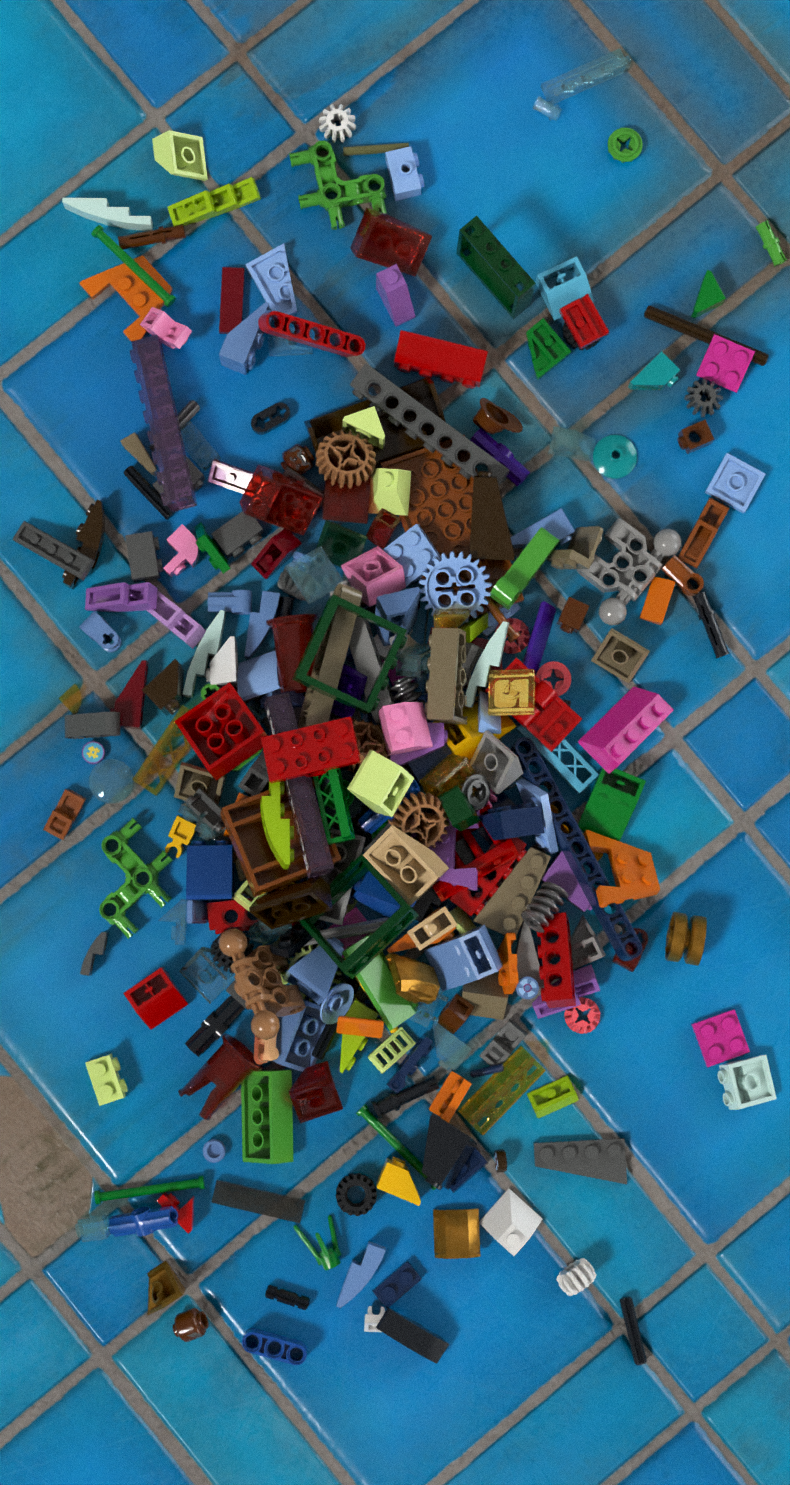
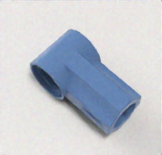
M252 591L208 592V612L223 610L236 615H248L252 612Z

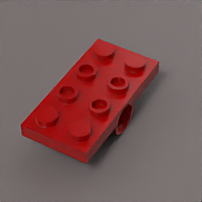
M516 657L500 675L534 673ZM536 675L535 677L497 678L485 690L495 700L496 682L509 680L510 693L513 681L529 680L528 707H519L520 693H518L516 705L513 708L504 709H534V712L509 714L550 752L582 720L575 711L558 697V694L546 682L540 680Z
M351 716L261 737L269 782L271 784L302 776H320L326 774L328 770L361 763Z

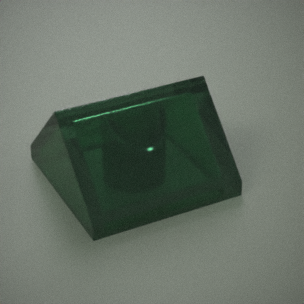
M326 519L314 556L341 567L342 564L363 554L368 543V537Z

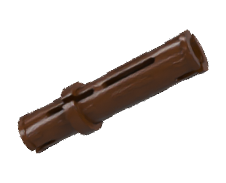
M181 224L166 228L160 226L156 230L118 236L119 246L124 250L160 242L167 244V241L186 238L184 226Z

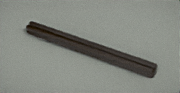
M648 306L644 313V317L707 344H710L713 335L716 334L755 351L751 362L764 366L768 360V354L655 307Z

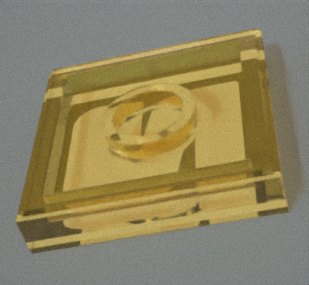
M489 670V716L534 715L535 670Z

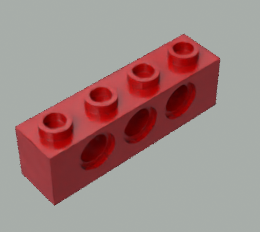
M518 837L509 839L512 840L519 855L495 869L496 876L493 880H487L485 877L478 880V885L482 889L480 897L473 898L469 893V888L466 887L451 896L449 900L469 916H472L473 913L478 915L485 906L483 900L487 895L492 897L498 890L497 882L501 877L506 879L512 872L511 864L515 859L519 862L527 851L524 848L527 844ZM494 843L490 846L486 853L495 848Z
M235 900L207 903L210 930H215V934H221L224 930H228V928L236 927L238 930L248 931L251 930L252 925H260V929L269 928L259 919L251 920L248 917V910ZM229 910H235L238 914V919L234 923H229L226 920L225 916ZM296 922L284 926L295 925Z
M566 912L553 914L554 918L552 920L545 918L549 925L547 927L540 925L544 932H537V936L541 937V945H538V956L542 958L543 966H539L540 979L544 980V988H541L542 1002H546L549 1009L576 1006L570 923ZM552 936L559 937L556 942H548ZM554 957L560 958V961L558 963H550V961ZM555 979H562L559 985H552Z

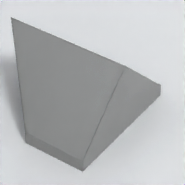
M582 915L571 935L573 970L606 956L596 934Z

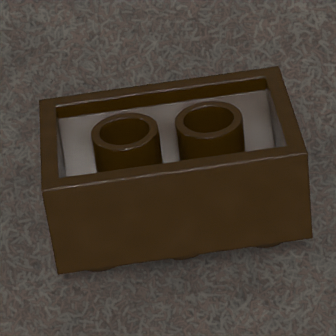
M174 659L142 689L166 716L169 714L174 715L182 707L180 703L183 701L184 669Z
M320 876L311 877L307 881L298 884H290L286 888L277 891H270L265 895L259 896L249 907L250 913L271 930L333 910L330 885Z

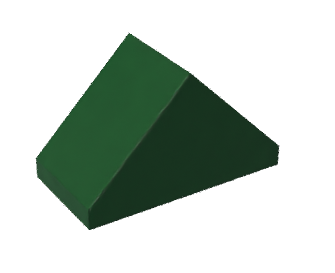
M458 785L438 796L452 826L459 831H463L481 821Z

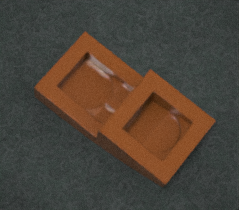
M66 788L43 830L64 840L87 798Z

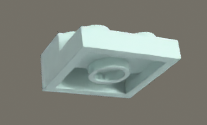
M766 1055L719 1065L720 1071H718L717 1076L719 1082L724 1085L723 1102L726 1106H729V1110H739L777 1099Z

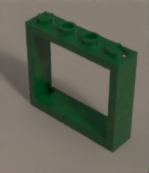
M475 216L459 230L456 254L514 319L530 306L536 283L479 217ZM466 249L471 252L467 257L463 254ZM518 284L522 286V291L516 287Z
M333 594L329 597L292 680L363 714H368L371 710L375 711L380 701L377 696L380 690L384 691L389 681V678L386 676L389 670H393L397 664L398 657H396L399 649H403L408 637L405 636L407 629ZM337 607L396 634L366 703L307 675Z
M363 854L355 861L352 860L350 866L333 879V882L330 884L332 905L370 871L401 907L346 960L343 959L313 924L324 913L299 921L342 972L351 979L362 971L419 916Z

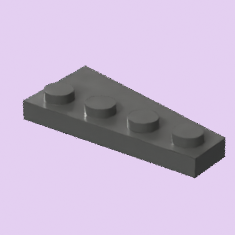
M624 1138L533 1143L535 1167L627 1184Z

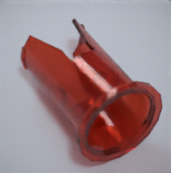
M316 614L290 615L266 621V625L273 629L281 693L294 690L295 693L307 691V686L292 680L313 634V622L317 620ZM316 655L307 673L308 676H311Z
M227 1033L222 1036L223 1044L189 1082L178 1091L181 1097L184 1094L190 1096L211 1081L216 1085L199 1114L205 1120L212 1118L211 1116L252 1071L260 1072L263 1069L262 1065H258L255 1062L254 1054L239 1040Z

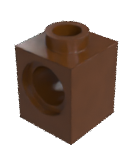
M706 420L682 429L677 438L680 448L682 450L685 449L687 454L706 447L714 441ZM689 434H697L700 441L692 442L689 439Z
M569 597L557 622L561 626L560 629L569 634L577 633L589 605Z
M456 993L444 1006L435 1021L454 1034L467 1020L474 1006Z

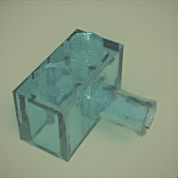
M414 643L397 652L396 676L415 677L414 683H418L419 686L414 692H421L422 695L427 694V674L430 672L427 667V661L431 656V647L429 644Z

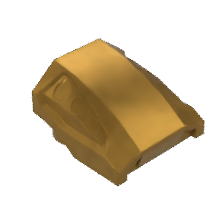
M390 953L385 956L391 970L397 995L415 1004L418 1002L430 1004L436 1000L440 985L434 967L397 954Z
M479 1208L457 1210L433 1209L435 1258L459 1259L481 1257Z

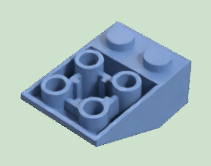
M268 302L261 305L227 334L219 353L222 366L244 375L247 374L248 369H253L256 362L255 352L257 349H261L265 339L263 337L264 332L259 328L258 320L262 314L272 312ZM272 317L269 318V325H270V326H271V323H272V320H273Z
M485 924L424 950L430 965L435 969L442 992L479 980L498 972L503 967V963Z

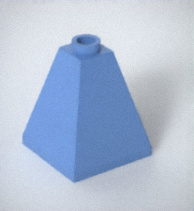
M335 937L327 939L342 956L344 944ZM319 945L291 966L283 979L291 985H297L300 992L320 1006L328 995L338 966Z

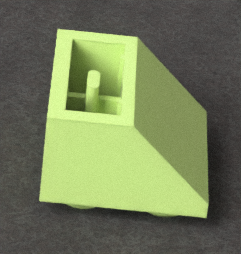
M369 750L347 789L373 812L393 817L414 777L402 766L373 750Z

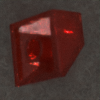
M328 1061L305 1068L289 1090V1095L300 1123L343 1109Z

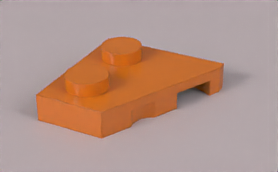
M506 933L497 950L503 963V967L499 970L498 982L502 986L504 994H513L519 983L517 954H512L511 945L516 940L515 933Z

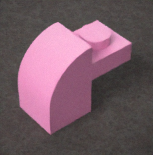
M154 307L150 309L140 323L148 333L171 349H180L187 342L192 332L187 326L175 322L164 311Z
M182 524L166 539L168 544L178 553L163 568L170 577L174 574L176 576L181 574L186 568L185 564L187 562L194 568L200 556V549L195 543L197 541L196 538Z

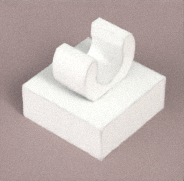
M372 1306L368 1307L364 1320V1332H382L376 1326L385 1313L384 1307H381L379 1315L372 1313Z

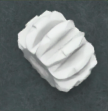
M340 104L338 109L331 105L330 111L323 110L324 116L319 117V123L322 124L319 126L321 132H325L324 138L328 139L332 136V142L335 143L337 138L344 142V136L352 137L351 131L356 129V124L353 123L355 116L350 115V108L343 111V105ZM339 121V124L341 123V125L336 126V123L334 124V122Z
M581 1258L565 1267L559 1273L556 1280L562 1291L568 1296H572L589 1287L594 1282L597 1274L593 1266L585 1258Z

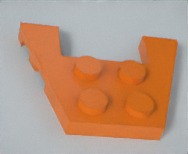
M143 255L133 259L169 294L172 292V287ZM124 263L79 282L80 286L93 300L111 285L135 311L139 318L128 326L123 333L138 348L147 332L140 323L152 307L161 310L164 301Z
M590 830L584 832L583 835L592 852L608 854L616 887L598 886L596 894L600 908L607 907L611 903L620 904L628 899L633 898V900L658 894L660 886L650 852Z

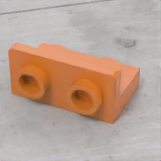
M451 1071L430 1105L429 1110L449 1123L472 1083Z

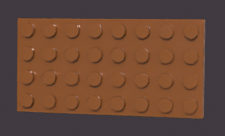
M451 439L440 443V447L443 449H448L452 446ZM426 448L381 463L382 468L411 471L408 516L399 515L404 532L415 524H419L440 556L442 553H445L447 556L451 551L458 549L459 552L463 551V558H467L470 553L474 479L472 477L469 480L458 472L460 468L454 464L452 466L447 465L440 459L442 457L440 453L436 450L432 453ZM462 451L458 455L460 462H467L470 459V453L467 451ZM479 559L480 561L477 566H486L482 573L490 574V577L485 581L492 583V586L486 588V590L491 592L497 581L504 577L512 566L510 560ZM439 572L437 574L440 582L446 583L449 581L447 573ZM460 572V578L464 581H467ZM453 582L451 587H436L435 589L436 591L454 589V593H457L460 588L472 587L470 584L457 586L456 582ZM468 592L463 593L461 596L465 603H471L474 600L473 595ZM522 593L514 604L524 601ZM447 594L439 596V600L443 605L451 603V598ZM492 599L499 609L505 608L501 604L496 602L494 599ZM481 604L484 608L483 612L476 610L477 617L484 613H490L484 604ZM440 614L434 615L439 628H447L457 624L455 618H452V621L448 624L447 617L439 621Z

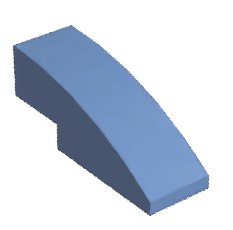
M262 591L260 612H250L245 649L246 659H251L267 638L278 612L280 593Z
M368 1241L362 1261L352 1260L336 1307H343L365 1287L380 1265L386 1247Z

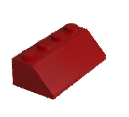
M401 330L394 367H398L397 370L404 373L414 371L425 378L435 376L441 378L440 380L443 382L453 383L455 381L462 383V386L474 389L475 386L480 387L488 351Z

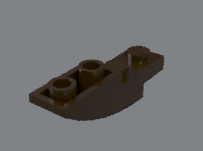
M99 500L89 506L86 512L88 517L85 523H81L76 530V539L79 543L83 544L82 547H78L76 550L95 561L89 571L91 574L98 562L105 533L104 505ZM64 571L62 576L64 578L63 583L69 588L74 589L79 578Z

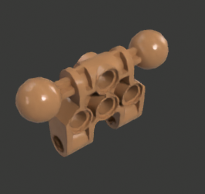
M234 928L225 930L218 941L219 949L224 955L232 957L234 963L230 968L235 973L234 978L236 982L234 983V989L246 1001V1009H252L254 1012V1017L251 1021V1031L260 1039H271L276 1036L280 1028L278 1017L293 1015L306 1008L298 986L284 985L282 983L280 973L289 968L287 958L272 954L270 945L258 946L245 957L244 951L248 945L245 934L241 930Z

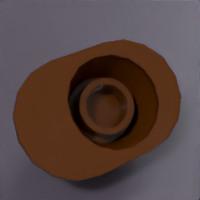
M486 398L480 399L481 407L473 417V423L490 434L499 433L504 429L514 433L522 432L523 426L512 413L495 405Z

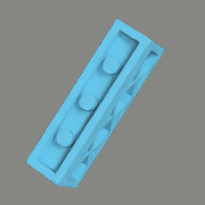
M522 725L516 729L521 737H527L534 742L541 757L577 794L584 790L599 775L565 739L561 743L566 749H561L560 743L558 749L550 752ZM561 752H570L574 756L573 765H564L561 762ZM577 760H578L582 765H576ZM576 768H586L592 775L582 783L576 777Z

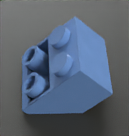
M415 587L378 596L376 599L375 615L407 629L406 633L409 635L417 621L420 588ZM374 624V629L383 646L391 645L389 638L396 634Z

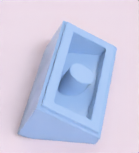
M480 691L478 699V732L484 733L486 730H489L493 734H501V713H489V710H501V708L495 706V700L491 696Z

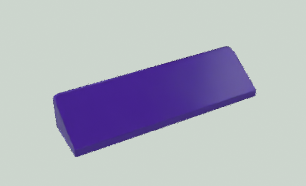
M545 601L540 603L523 659V664L535 675L539 670L556 613V608Z

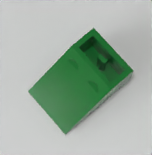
M601 767L578 826L583 831L590 830L620 841L646 781L618 769H614L608 774Z

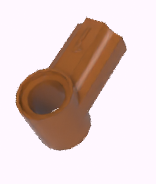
M676 555L661 569L673 581H676V584L681 587L683 593L687 596L698 594L704 586L703 578L699 574L694 573ZM687 581H696L698 588L691 590L687 586Z

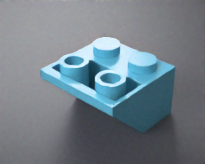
M577 256L538 274L535 283L554 321L562 318L559 312L560 308L584 297L586 294L589 295L594 303L587 276Z

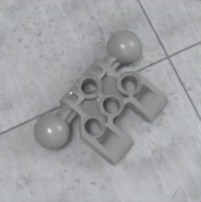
M617 518L608 529L604 537L620 550L614 556L613 562L606 563L600 557L594 555V561L589 569H577V572L601 592L619 591L615 598L605 599L599 607V616L604 623L615 626L623 622L627 615L626 605L630 600L636 601L663 567L660 563L665 556L675 555L680 550L682 540L676 531L672 529L660 530L654 537V549L649 554L647 552L646 537L624 520ZM632 542H639L642 545V549L634 551L630 544ZM619 559H625L629 565L626 568H620L616 562ZM641 572L646 576V580L639 582L634 578V575ZM611 576L615 583L610 586L606 585L603 582V578Z

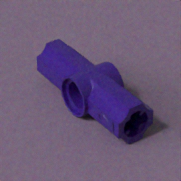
M482 428L470 439L471 442L509 469L506 478L516 487L521 485L530 474L528 469L514 458L513 453L505 445L497 443Z

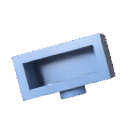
M411 146L385 152V161L395 201L421 195V187H424V180L422 174L417 172L416 167L419 166L417 153L412 152Z

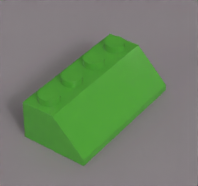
M369 933L348 946L342 952L345 959L372 934ZM382 951L356 975L389 1031L396 1028L418 1011V1003L415 1004L412 1001H407L396 994L391 970Z
M241 1070L243 1162L264 1164L294 1162L292 1070Z

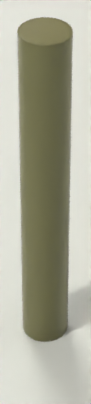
M409 143L343 147V155L381 154L409 147Z

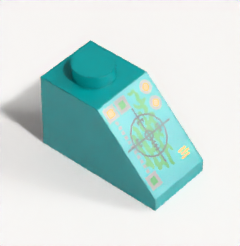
M661 351L630 381L628 388L630 390H663L666 386L670 388L678 381L677 375L680 369Z

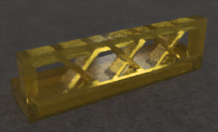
M183 705L132 779L156 796L190 747L183 733L177 734L180 729L174 722L189 711ZM183 736L184 747L173 751L172 740L174 737ZM168 746H169L170 751H169V752H165L166 749H167ZM171 754V766L160 769V758ZM157 764L158 770L152 771ZM167 771L162 778L161 772ZM158 773L160 782L155 789L144 783L149 775Z
M522 1046L503 1064L504 1071L494 1073L458 1110L482 1135L546 1071ZM535 1065L537 1069L527 1076L529 1069ZM519 1083L516 1091L511 1092V1088ZM503 1100V1104L499 1108H495L496 1104ZM488 1116L487 1121L480 1127L477 1123L483 1117Z

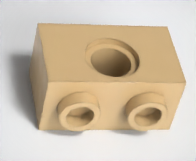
M444 906L408 930L407 933L420 951L456 927L457 923Z

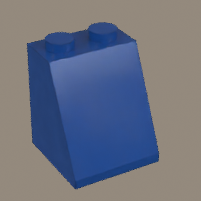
M192 841V846H187L186 900H234L233 845H229L228 841H215V845H206V841Z
M370 871L353 885L352 889L355 891L352 898L385 917L390 918L401 907Z

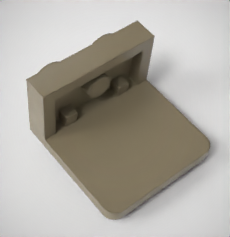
M600 526L577 527L568 549L553 550L547 560L551 562L552 567L560 570L589 569L594 561L596 549L602 540L603 528Z

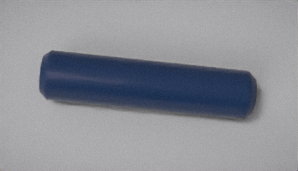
M497 1064L471 1070L470 1075L472 1078L503 1072L504 1066L503 1064Z

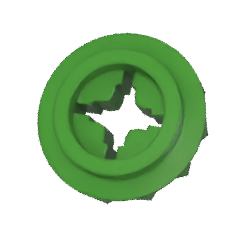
M631 128L615 130L610 135L607 143L608 153L613 156L614 160H619L622 163L632 162L639 157L643 147L640 135ZM630 139L628 146L630 149L625 148L620 152L621 144L619 142L625 143Z

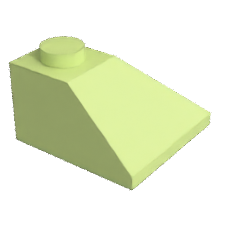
M169 130L152 139L155 161L171 175L203 181L208 180L202 137Z
M373 468V474L369 479L367 513L408 516L411 471Z

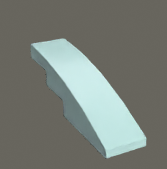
M62 198L65 209L86 219L129 230H153L151 216H131L129 207H109L107 198Z
M220 610L196 649L187 673L182 693L184 697L193 698L197 676L206 678L209 656L214 657L220 650L226 612Z
M502 622L487 643L475 666L465 695L467 696V707L474 706L477 687H487L491 665L500 667L509 622Z

